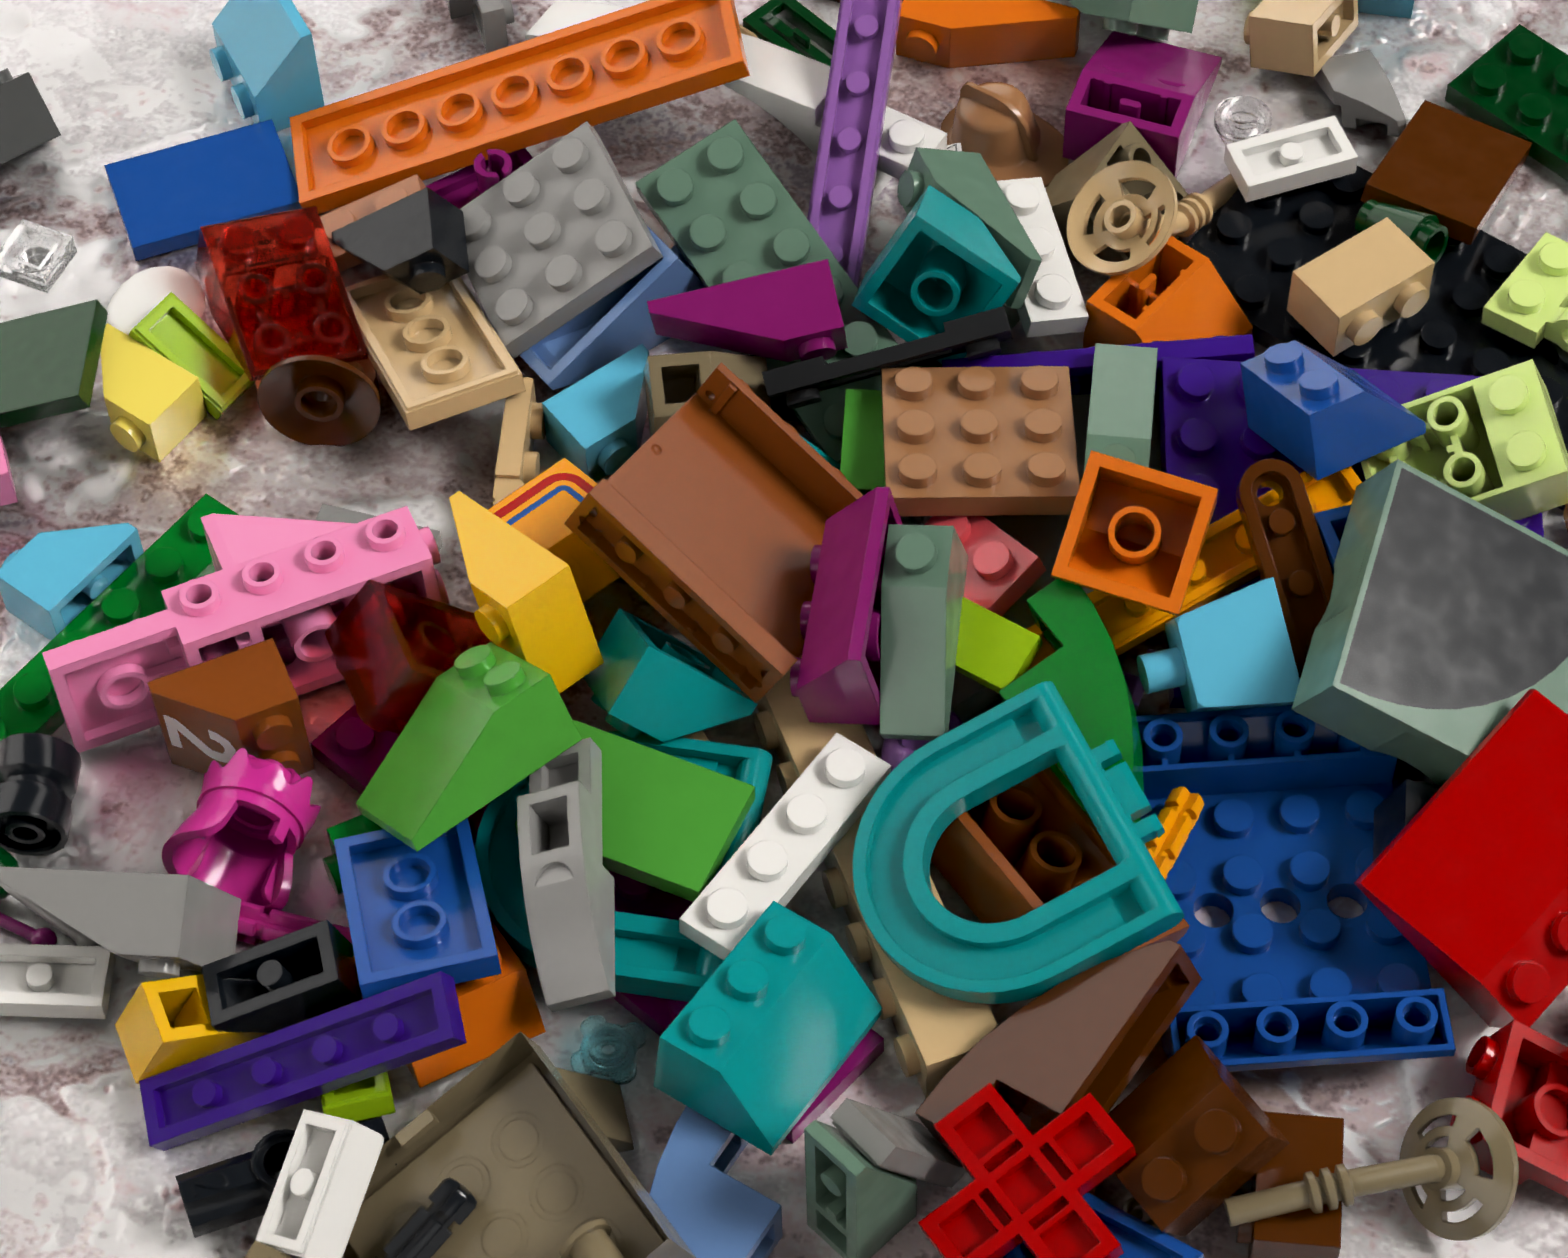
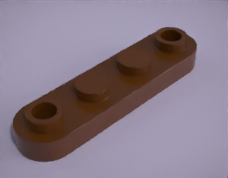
M1264 459L1252 464L1243 474L1237 486L1236 502L1260 579L1264 580L1274 577L1299 678H1301L1314 630L1321 621L1331 597L1334 576L1302 477L1292 465L1285 461ZM1264 487L1272 488L1279 495V504L1275 506L1262 504L1258 499L1257 491Z

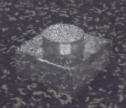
M22 219L0 248V277L48 293L77 253L74 237Z

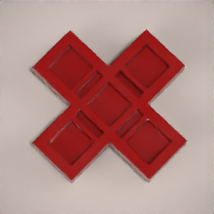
M988 1083L933 1125L937 1135L973 1179L971 1183L918 1222L923 1233L943 1258H1002L1022 1242L1035 1258H1118L1124 1253L1119 1241L1082 1196L1137 1154L1131 1141L1090 1092L1034 1135L1031 1134L991 1083Z

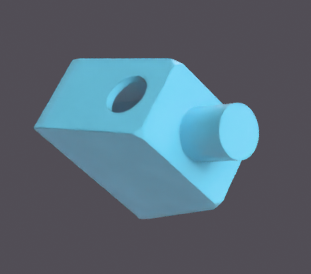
M1274 577L1261 580L1165 623V632L1169 648L1137 656L1138 673L1145 693L1151 694L1180 687L1187 713L1292 705L1300 681Z

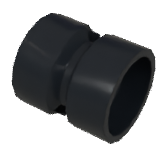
M42 733L14 734L0 741V846L6 851L20 855L40 856L55 853L66 845L72 820L71 803L77 792L82 763L80 753L71 744L60 738Z

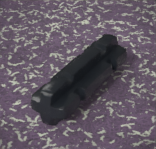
M451 1177L444 1179L429 1196L433 1203L427 1209L421 1205L383 1247V1250L387 1253L384 1258H431L453 1234L449 1229L450 1225L454 1221L461 1225L476 1208L477 1201L473 1194L457 1180Z

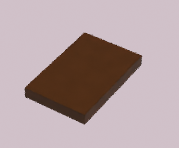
M1425 100L1365 184L1361 201L1366 203L1368 200L1373 199L1379 203L1436 215L1440 224L1447 227L1448 237L1471 245L1527 160L1532 142Z

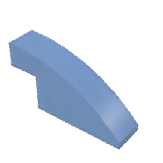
M648 227L663 257L520 354L521 358L552 390L578 382L640 344L651 350L670 339L671 337L655 333L647 301L705 288L675 245L670 249Z
M686 1106L674 1126L657 1165L649 1195L696 1258H768L783 1236L782 1207L779 1203L727 1175L749 1142Z

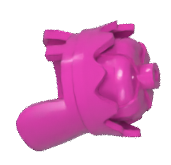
M244 748L237 750L224 767L213 760L207 773L204 774L202 790L197 800V809L179 826L163 846L162 862L168 874L190 875L240 898L241 902L245 901L265 906L264 913L270 914L272 909L282 911L288 902L292 888L293 855L303 844L321 809L319 805H310L312 778L309 776L301 778L294 769L285 768L276 760L256 758L248 754Z

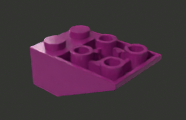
M1112 31L1082 69L1066 107L1062 157L1076 160L1121 124L1131 121L1177 179L1221 66L1222 57Z

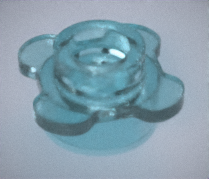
M600 1015L586 1018L580 1025V1032L583 1036L580 1049L573 1053L570 1059L572 1070L610 1080L618 1085L630 1083L637 1075V1051L647 1041L644 1028L635 1022H630L624 1026L608 1023ZM607 1045H611L615 1048V1051L611 1054H605L602 1049Z

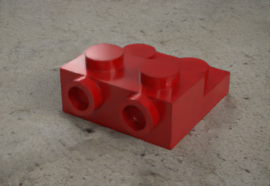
M1513 1020L1491 1036H1482L1473 1046L1466 1062V1072L1476 1077L1472 1094L1465 1096V1098H1471L1487 1105L1498 1114L1507 1126L1518 1155V1185L1531 1179L1568 1198V1047ZM1452 1115L1450 1126L1454 1124L1455 1115ZM1479 1131L1469 1142L1477 1153L1480 1170L1493 1176L1491 1152L1484 1136Z

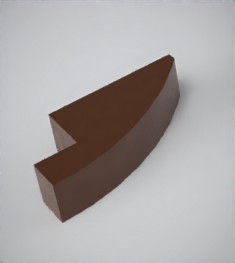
M1172 940L1151 944L1104 961L1059 983L1017 1010L988 1033L941 1079L916 1110L915 1114L932 1136L948 1149L937 1135L933 1125L988 1083L993 1085L1017 1116L1022 1112L1044 1125L1050 1123L1089 1092L1108 1113L1202 978L1182 946Z

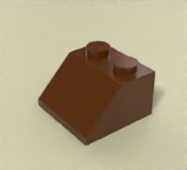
M1197 1035L1192 1037L1108 1113L1134 1145L1137 1154L1115 1171L1116 1176L1162 1232L1183 1237L1224 1202L1223 1199L1229 1198L1290 1143Z

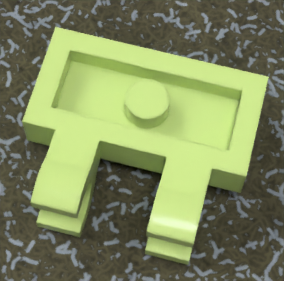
M1546 232L1485 304L1481 323L1533 349L1543 338H1546L1568 353V242Z

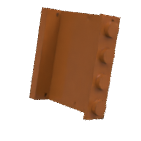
M721 362L698 391L614 474L607 480L603 478L586 495L564 524L746 695L757 703L798 661L797 658L802 655L805 640L802 638L800 630L801 608L804 601H812L815 584L812 582L810 573L811 552L814 545H822L826 520L862 497L863 494L846 479L839 469L832 466L810 446L792 425L785 422L762 401L746 382L739 379Z

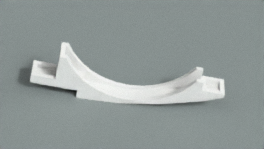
M556 0L525 34V40L627 7L589 1ZM741 33L750 76L723 85L751 100L774 116L792 131L817 157L830 66L762 39ZM886 106L872 203L892 177L900 179L901 174L908 170L916 147L946 150L947 133Z

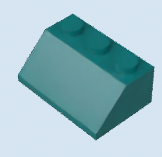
M773 901L660 1036L653 1086L765 1153L772 1155L880 1018L882 1007L832 933Z

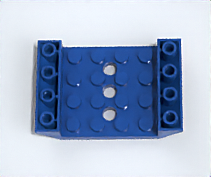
M1292 705L1137 716L1143 754L1144 794L1152 807V811L1142 816L1141 820L1154 813L1158 816L1171 790L1179 786H1185L1190 793H1199L1204 801V807L1199 818L1189 833L1186 843L1165 880L1184 913V919L1190 925L1187 933L1177 943L1182 946L1202 978L1161 1037L1162 1048L1167 1058L1169 1059L1195 1035L1204 1041L1229 1072L1454 1056L1456 1048L1444 988L1432 989L1426 959L1354 884L1373 862L1374 809L1394 791L1392 781L1397 758L1381 752L1371 751L1291 710ZM1338 897H1348L1357 901L1362 906L1364 912L1355 918H1343L1334 914L1330 910L1328 903ZM1270 902H1283L1295 910L1297 917L1290 922L1277 923L1268 919L1262 913L1261 908ZM1215 906L1224 910L1229 915L1230 922L1222 927H1208L1201 924L1194 914L1203 907Z

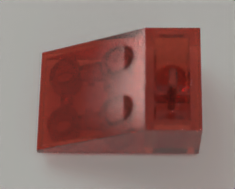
M316 206L200 227L195 267L211 315L250 382L261 380L263 375L273 365L295 356L320 355L335 358L346 363L368 359L369 353Z

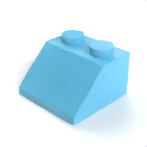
M229 0L212 23L217 47L210 49L209 54L219 79L222 82L230 79L233 85L230 88L232 98L242 119L251 117L255 124L272 119L278 132L290 127L289 117L325 106L312 33L292 0Z

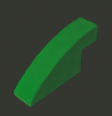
M1055 579L1026 600L1035 624L1041 629L1044 638L1055 652L1001 689L999 694L1002 701L1005 702L1038 683L1052 681L1091 750L1102 745L1107 740L1113 739L1123 758L1104 770L1106 771L1126 761L1144 792L1142 744L1135 706L1113 642L1094 604L1082 587ZM1058 762L1050 766L1049 769L1091 820L1061 764ZM1141 817L1134 820L1133 822L1136 823L1140 821Z

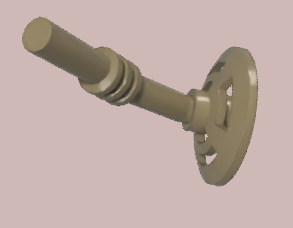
M1448 1097L1429 1104L1413 1119L1404 1136L1399 1160L1348 1170L1342 1163L1335 1165L1334 1173H1331L1328 1167L1319 1169V1177H1316L1312 1171L1304 1172L1302 1181L1223 1200L1229 1225L1233 1227L1308 1208L1314 1214L1322 1213L1323 1205L1325 1204L1331 1211L1338 1209L1339 1201H1342L1348 1207L1354 1205L1355 1197L1402 1189L1405 1200L1413 1215L1427 1230L1444 1239L1467 1241L1490 1233L1508 1214L1517 1192L1519 1162L1513 1138L1497 1113L1487 1105L1471 1098ZM1448 1115L1456 1116L1453 1126H1439L1430 1130L1424 1136L1422 1135L1423 1131L1433 1121ZM1479 1131L1484 1136L1491 1152L1493 1178L1480 1176L1479 1159L1474 1147L1469 1142ZM1449 1137L1446 1147H1431L1440 1138ZM1421 1185L1422 1189L1427 1194V1198L1424 1204L1420 1199L1415 1186ZM1446 1190H1465L1458 1198L1451 1201L1446 1200ZM1477 1200L1483 1204L1470 1218L1461 1222H1448L1447 1212L1465 1210Z

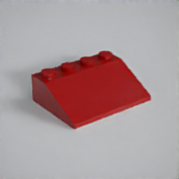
M1536 689L1527 691L1354 882L1489 1027L1502 1028L1513 1020L1531 1027L1568 985V714Z

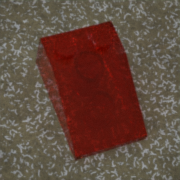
M370 579L324 633L335 656L336 667L344 677L356 703V712L365 725L376 731H390L401 734L436 677L453 667L456 658L464 651L492 642L480 629L474 613Z

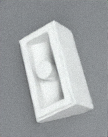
M303 1109L255 1240L294 1258H342L384 1144L382 1134L353 1120Z

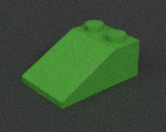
M492 642L486 645L475 646L460 654L456 658L453 667L436 677L357 800L356 805L362 815L418 852L581 741L582 738L549 673Z

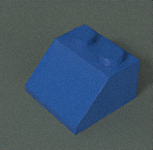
M1296 340L1273 345L1264 353L1240 363L1248 427L1317 481L1426 433V424L1422 419L1354 370Z

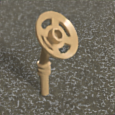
M1128 160L1112 164L1092 176L1080 189L1071 205L1066 227L1070 250L1083 266L1097 274L1114 276L1132 272L1151 261L1162 250L1170 236L1189 237L1210 223L1213 213L1232 197L1238 186L1230 173L1202 193H1190L1178 201L1171 180L1156 166L1138 160ZM1139 180L1149 182L1156 187L1150 197L1146 199L1139 194L1125 195L1121 183ZM1103 197L1105 201L1095 216L1093 234H1087L1091 212L1100 198ZM1110 247L1116 252H1130V259L1110 262L1102 260L1096 255Z

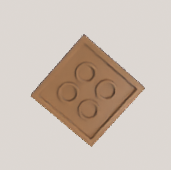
M1069 366L881 368L885 487H890L900 516L1071 514L1080 483Z

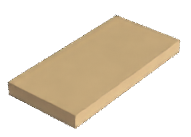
M384 274L335 291L340 311L366 356L369 357L377 375L410 431L526 391L520 369L461 276L447 282L438 290L423 294L415 292Z

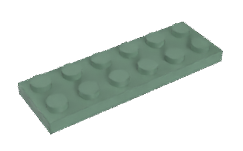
M736 119L635 182L637 192L704 287L828 259L848 346L846 349L838 350L832 358L825 360L828 364L898 345L887 328L851 305L858 288ZM766 358L767 371L801 362V360L785 362ZM881 375L820 391L821 402L792 409L818 448L839 464H841L846 389L881 390Z

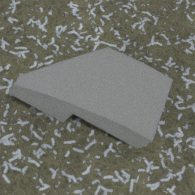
M1370 50L1330 57L1315 75V81L1333 104L1341 106L1342 127L1356 129L1361 125L1382 123L1387 127V135L1399 137L1405 129L1406 119L1398 98L1384 70Z

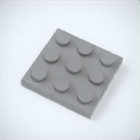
M587 121L460 208L464 215L469 273L467 275L492 327L513 358L531 348L663 257L599 134Z

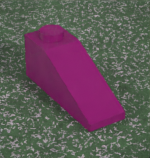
M828 259L647 301L655 333L661 336L785 362L799 359L804 361L823 356L825 360H828L835 356L838 350L848 348Z

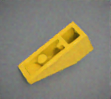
M203 974L141 982L115 1023L136 1084H139L140 1080L269 1034L218 1032L211 1025Z

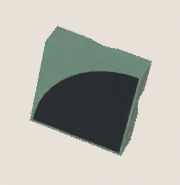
M1397 459L1356 487L1334 562L1331 597L1321 621L1314 630L1291 710L1371 751L1391 755L1407 762L1424 773L1435 784L1442 786L1528 690L1536 689L1568 714V550Z

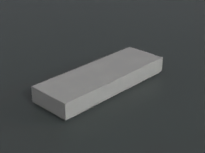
M848 1098L844 1100L830 1117L833 1120L832 1124L875 1167L945 1188L947 1186L952 1188L966 1173V1170L956 1157L919 1122Z

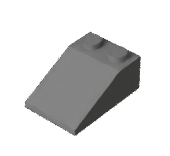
M0 866L1 883L113 954L138 963V974L166 979L203 974L202 966L235 954L241 899L190 875Z

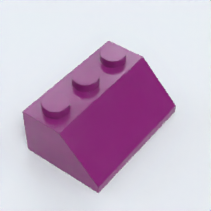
M876 487L828 518L825 523L822 545H814L812 549L810 573L812 582L815 584L812 601H804L800 614V630L802 638L805 640L802 658H797L798 661L790 670L792 696L799 697L809 722L880 725L881 584L889 524H903L890 487Z

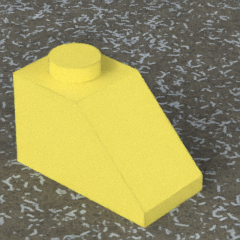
M107 323L105 325L101 346V366L104 400L111 422L110 431L113 437L127 450L132 452L140 450L156 461L161 462L208 415L199 377Z

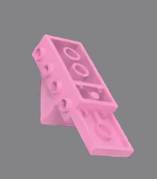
M407 506L358 523L212 513L201 517V522L214 565V573L162 590L161 594L166 610L135 619L129 623L80 640L72 641L60 647L42 652L72 743L74 748L81 753L159 725L147 682L273 638L283 663L291 662L285 668L297 696L446 644L450 641L442 607L449 605V598L439 571L434 569V565L441 563V559L433 534L428 526L421 529L417 528ZM405 620H411L410 622L403 624ZM352 641L349 644L342 645L343 642Z

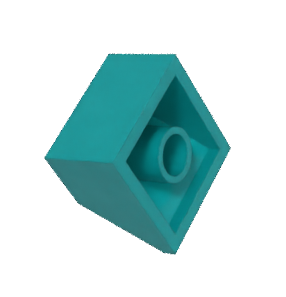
M929 185L866 272L851 305L909 342L945 332L943 322L1002 307L1019 285L1021 276L979 217ZM963 352L935 361L942 364V360L964 358L967 353Z
M621 608L618 609L598 643L604 663L583 677L594 693L591 700L608 713L605 721L618 731L634 739L644 732L662 742L750 716L758 705L701 651Z

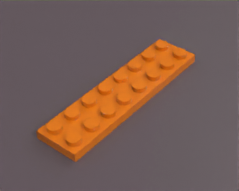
M649 0L289 117L299 204L308 217L315 216L347 205L416 174L424 181L473 165L475 158L480 153L483 154L486 161L488 160L486 152L488 149H500L508 154L567 135L586 121L591 126H595L750 76L734 0Z

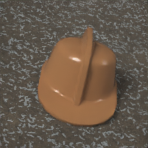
M966 82L960 90V97L956 107L949 111L941 123V130L947 133V145L961 143L962 151L980 153L996 181L1041 177L1044 187H1047L1055 175L1069 164V159L1062 157L1064 136L1049 122L1033 113L1025 95L1010 84L986 82L977 85L973 82Z

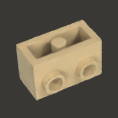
M1386 217L1292 272L1287 311L1334 357L1354 344L1360 346L1369 342L1380 329L1400 317L1409 318L1419 312L1430 296L1429 290L1435 262Z

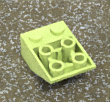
M1533 359L1401 404L1425 422L1426 433L1361 461L1366 480L1399 459L1513 521L1568 504V453L1548 389Z

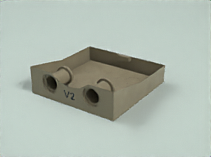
M521 1031L383 1145L342 1257L374 1258L377 1256L378 1258H384L387 1253L383 1250V1247L421 1205L427 1209L433 1203L429 1199L430 1194L444 1179L451 1177L464 1185L473 1194L477 1205L461 1225L455 1221L450 1225L449 1229L453 1234L431 1258H696L541 1047Z

